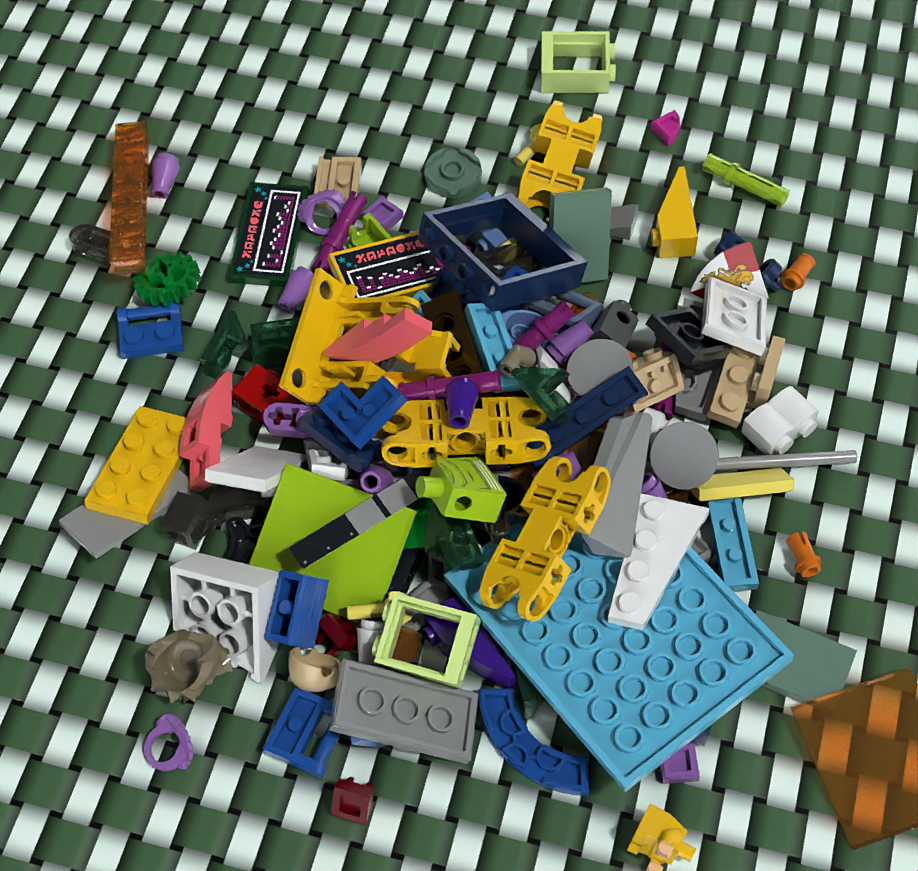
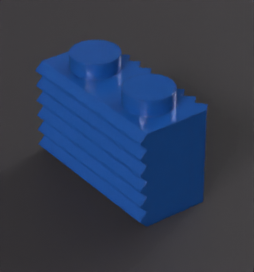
M281 570L278 572L280 577L277 579L278 584L275 586L277 591L274 592L275 598L272 600L273 605L270 607L272 612L269 613L270 619L267 621L269 625L266 627L267 633L264 636L271 641L314 649L329 580Z

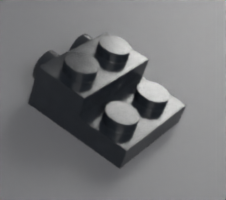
M691 307L654 313L650 315L646 322V325L654 332L655 337L676 353L678 360L701 371L721 367L733 348L728 343L701 334L702 318Z

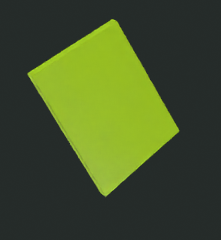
M286 463L249 565L277 572L286 570L329 580L323 610L347 618L346 606L383 603L385 601L417 511L407 507L402 508L315 563L302 569L290 552L289 547L374 495ZM376 617V618H366V619L378 620V617ZM361 619L352 620L361 624Z

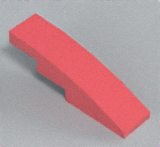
M406 308L394 317L384 313L374 322L363 319L327 347L324 355L336 361H371L377 363L409 349L432 334V322Z

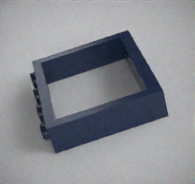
M512 193L424 212L417 237L492 312L579 288L588 263L585 258ZM501 225L540 261L546 269L500 280L455 236Z

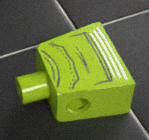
M481 457L437 459L433 464L429 477H418L415 486L417 496L432 498L442 515L496 523L507 495Z

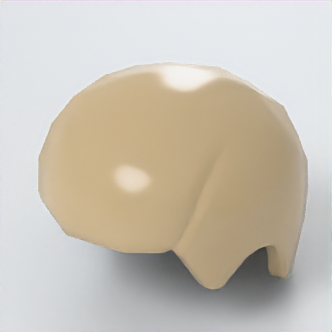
M298 646L289 652L288 670L292 682L298 688L307 692H321L336 686L340 660L331 655L319 653L316 648L311 649L306 655L301 654Z

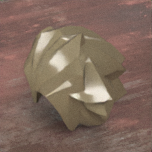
M185 629L178 630L157 640L148 647L145 654V669L152 677L151 691L165 692L171 703L181 696L183 704L189 699L195 702L205 686L212 685L216 676L225 674V671L233 672L231 660L228 656L230 653L229 649L223 647L209 633L200 634Z

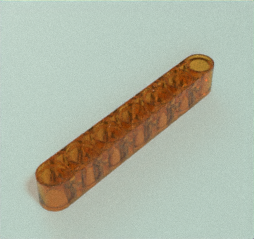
M146 121L116 123L109 245V259L113 275L145 272L149 165V134Z

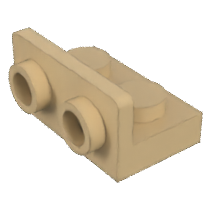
M773 335L770 347H766L760 356L746 406L757 409L767 403L785 338Z
M652 348L644 351L643 357L636 360L632 359L633 372L647 390L648 396L628 408L627 412H639L685 389L676 353L665 352L661 348Z

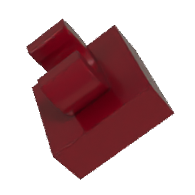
M328 613L319 622L324 631L316 639L318 644H326L330 639L333 641V647L327 652L328 655L338 657L345 649H358L357 630L347 618Z
M349 777L346 780L339 778L334 787L331 815L366 825L371 815L374 792L373 783L368 782L365 786L355 783L354 777Z

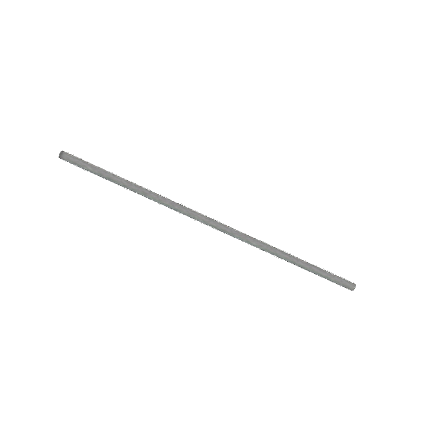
M856 450L724 457L718 459L715 471L849 464L857 462ZM646 462L644 474L651 472L653 475H656L651 462ZM592 465L580 466L582 472H586ZM536 469L491 471V473L498 482V475L507 476L519 483L533 482L534 479L531 473L535 472ZM392 476L393 484L405 476ZM376 477L370 478L368 481L369 486H377L378 480ZM359 478L340 481L342 484L362 491ZM277 486L265 493L261 492V498L274 497Z

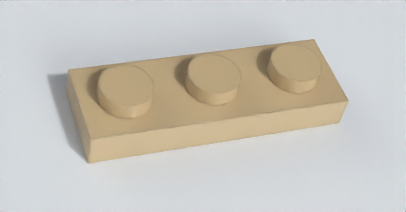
M731 345L733 348L721 366L706 417L737 428L743 416L760 356Z

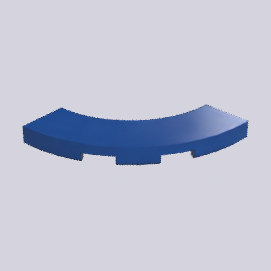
M514 688L479 689V704L486 731L498 752L515 770L532 782L547 789L570 795L589 796L588 757L566 754L546 744L543 745L529 732L528 727L519 714Z

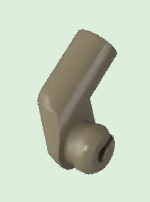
M518 344L513 345L499 365L500 372L506 376H512L519 365L521 370L532 367L536 361L534 350Z

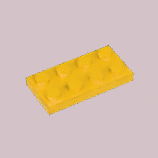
M139 406L85 498L86 509L148 525L184 460L183 457L179 456L186 417Z

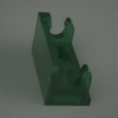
M300 317L250 324L256 364L264 369L285 366Z

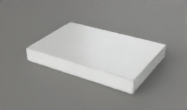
M709 277L705 284L701 334L761 356L766 348L767 298L714 277Z
M254 446L205 469V481L265 493L278 486L286 463L304 470H309L306 454Z

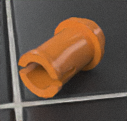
M807 253L799 254L792 266L783 271L781 275L782 285L790 291L801 289L805 284L806 276L815 267L814 258Z
M796 532L786 539L787 545L790 547L796 561L795 570L797 573H801L802 577L814 576L821 571L820 565L822 560L819 556L815 555L807 533L801 532L802 538H800L799 532Z

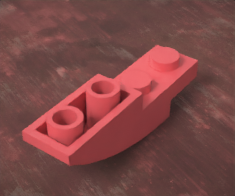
M229 371L220 375L200 392L193 402L183 426L179 456L190 460L189 489L202 492L214 484L205 481V469L220 463L221 434L231 428L233 422L232 373Z

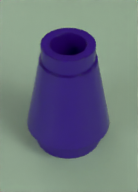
M460 377L453 379L445 389L449 423L456 429H464L469 426L479 397V391L475 383L468 378Z

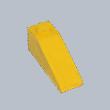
M685 166L678 168L657 215L656 228L651 229L652 247L657 246L659 258L695 256L698 235Z

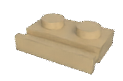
M319 156L314 193L317 194V192L324 190L339 191L343 198H345V201H347L350 192L356 191V197L360 187L361 157H332V159H324L323 156ZM325 201L314 205V210H319V207H327V210H334Z

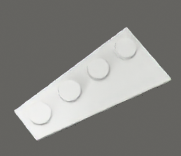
M641 493L632 553L630 557L623 558L608 615L609 623L644 630L663 597L664 590L671 578L676 574L686 551L690 549L699 528L707 519L709 508Z

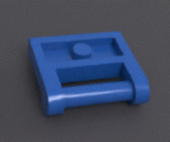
M173 300L169 302L167 307H164L163 304L156 307L146 306L128 309L127 306L117 307L119 344L122 359L184 351L180 303L176 304ZM171 315V320L130 326V321Z
M295 686L263 747L264 753L297 767L315 778L322 779L327 769L325 763L340 733L329 731L328 726L313 757L310 758L303 754L323 715L331 717L333 702Z

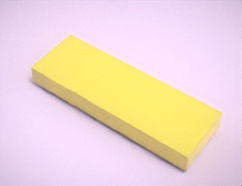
M782 468L712 475L701 486L688 490L699 501L790 492L794 490L795 479Z

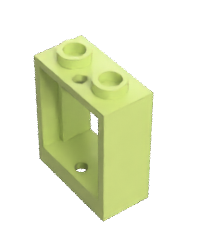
M542 31L541 93H609L610 82H615L616 70L615 64H610V61L615 60V43H610L609 32ZM553 57H601V70H553Z
M394 593L392 601L388 600L384 607L382 620L386 623L383 633L376 636L373 644L372 655L375 656L374 662L381 667L462 689L481 619L476 614ZM406 609L459 623L445 673L392 659Z

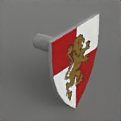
M751 241L722 251L710 260L697 275L690 290L692 294L704 299L705 284L709 277H714L769 298Z

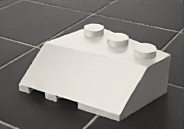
M194 552L170 566L173 630L185 629L190 632L195 631L200 634L209 633L213 635L223 647L229 649L230 653L228 656L232 667L241 666L252 673L251 679L259 684L264 682L280 644L279 642L268 640L264 636L267 633L266 627L269 625L267 621L270 619L269 613L272 612L270 607L273 605L272 600L275 598L274 592L277 591L275 586L278 584L279 573Z

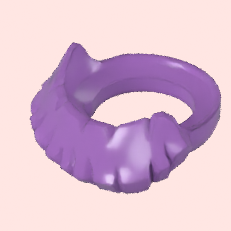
M324 190L317 192V194L314 193L312 196L309 195L298 206V219L306 222L307 226L317 234L327 235L332 227L324 229L314 223V205L322 201L327 202L328 205L334 208L338 218L346 203L343 195L335 190Z
M163 714L157 720L156 728L150 732L145 741V757L153 768L167 772L177 768L186 770L190 765V760L193 758L191 738L185 725L175 714ZM176 733L180 745L177 747L174 756L165 762L156 761L152 755V745L156 738L162 734Z

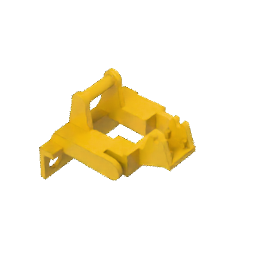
M316 268L279 387L307 405H319L325 396L341 381L357 397H363L385 374V371L379 367L380 362L335 361L324 355L325 349L363 319L374 322L384 313L394 317L404 308L417 313L421 306L420 302L408 296L355 298L358 290L357 286L354 284L343 285L323 269ZM323 281L327 282L330 288V294L327 299H324L320 294V285ZM432 330V334L409 349L395 355V357L407 366L415 365L414 370L426 378L434 375L437 378L452 377L446 369L447 364H445L450 349L458 353L460 345L450 331ZM296 369L301 372L303 378L299 388L295 387L292 382V374ZM386 377L397 388L398 383L392 378Z

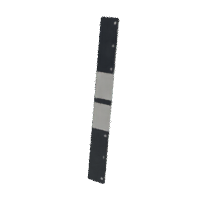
M448 455V458L466 457L465 455ZM421 467L290 546V552L301 568L305 569L419 499L420 497L417 496L415 489L416 481L420 476L429 477L432 467Z

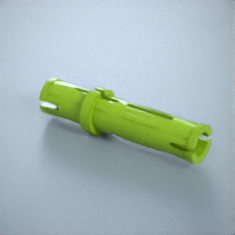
M709 153L703 163V171L725 180L724 183L729 186L733 184L781 208L788 199L789 189L776 185L741 168V164L737 162L731 163Z

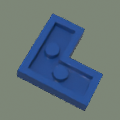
M382 376L361 399L341 381L318 406L349 440L361 449L408 399L386 377Z

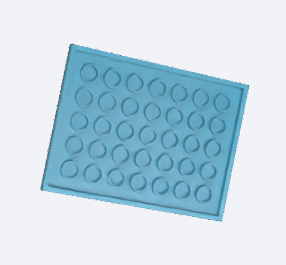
M516 523L510 527L511 541L516 542L524 525ZM579 532L574 533L561 558L572 570L557 599L541 619L531 622L519 616L517 606L520 596L518 593L509 602L506 601L499 609L484 606L480 599V585L486 567L499 545L490 541L445 573V581L469 610L481 619V624L624 792L632 788L794 659V654L691 547L686 551L676 574L671 578L664 590V595L644 630H639L608 622V615L623 557L592 554L582 537L583 533ZM498 584L492 590L491 599L494 597ZM535 599L530 605V612L535 605Z

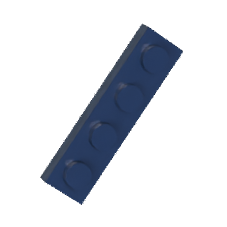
M627 366L535 428L545 431L549 435L551 442L550 452L544 458L531 461L536 471L544 466L550 458L559 455L563 451L565 452L608 423L610 418L620 415L648 396L647 390L630 366ZM528 442L526 446L530 449H537L542 447L544 442Z

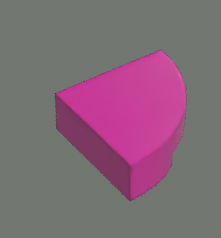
M675 110L651 122V130L668 147L676 141L680 131V117Z

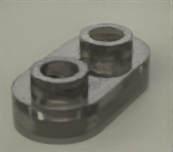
M90 224L78 225L69 233L72 249L85 256L106 263H115L122 260L127 254L125 239L120 234Z

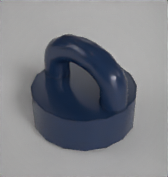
M729 231L716 246L714 255L717 256L720 252L746 241L735 231Z
M775 259L765 261L759 266L764 285H768L774 291H779L782 288L779 276L782 266Z

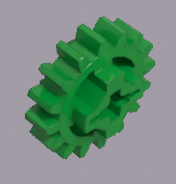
M170 251L167 252L165 257L155 255L153 262L146 260V267L138 268L137 272L139 275L133 277L134 287L139 298H142L143 303L151 302L152 306L156 307L162 302L164 307H167L170 301L174 300L178 304L182 296L190 297L189 290L198 289L196 282L201 281L199 274L201 272L196 260H193L190 254L184 257L183 253L179 251L175 256H172Z

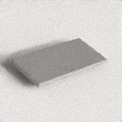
M179 469L150 522L195 492V490L189 489L190 479ZM85 503L59 520V524L95 559L147 525L86 509Z

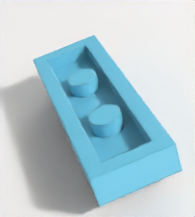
M483 303L467 304L463 312L484 372L498 369L500 372L499 365L512 347L500 310L492 312ZM520 365L512 376H506L500 372L502 390L499 392L522 391L526 382Z
M741 497L705 501L706 508H709L708 519L720 578L733 591L756 590L759 580Z

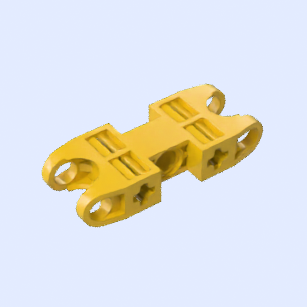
M555 100L544 116L533 150L546 155L544 162L540 163L528 159L516 197L529 209L534 206H544L550 210V193L582 189L585 178L572 174L574 165L589 169L601 133L602 115L594 113L586 121L577 123L565 116L563 102Z
M482 398L481 408L474 409L470 424L464 429H456L450 425L444 399L407 401L394 414L403 416L405 418L404 422L391 423L387 421L382 427L386 432L396 434L387 437L382 442V456L389 464L401 467H433L437 459H446L448 455L485 454L486 465L520 464L540 460L551 449L549 435L545 431L535 429L546 421L545 406L542 402L533 398ZM496 404H499L500 416L498 417L496 411ZM428 407H431L432 419L428 418ZM531 409L540 412L538 416L533 418L522 416L525 411ZM528 442H544V445L537 449H530L526 446ZM498 445H501L502 457H499ZM399 446L405 447L406 451L401 454H392L388 449ZM431 447H433V460H430Z
M554 456L544 464L535 476L520 504L530 515L516 542L502 538L486 567L480 585V599L484 606L499 609L506 601L509 602L518 593L520 598L517 609L521 618L532 622L541 619L557 599L572 570L561 558L574 533L579 532L590 535L605 506L611 485V478L607 468L592 465L586 472H582L579 477L570 481L572 464L569 459ZM560 465V473L558 476H556V470ZM598 475H599L598 485H597V487L594 489L595 484H596V481H597V478H598ZM498 584L494 597L491 599L492 590ZM535 599V605L530 612V605Z

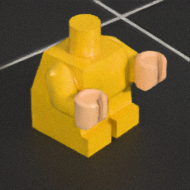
M649 804L627 851L635 855L640 852L651 858L646 871H662L663 866L661 864L667 863L671 865L676 855L690 862L696 848L683 842L688 831L671 814Z

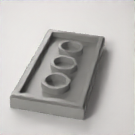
M343 659L339 667L329 731L467 764L471 761L479 693Z

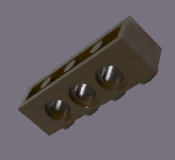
M455 289L422 304L423 316L432 322V330L450 331L460 345L458 353L450 349L446 357V369L451 376L482 373L484 370L463 312L467 304ZM491 392L479 393L474 409L481 408L482 398L497 397V394ZM496 404V411H498L499 404Z

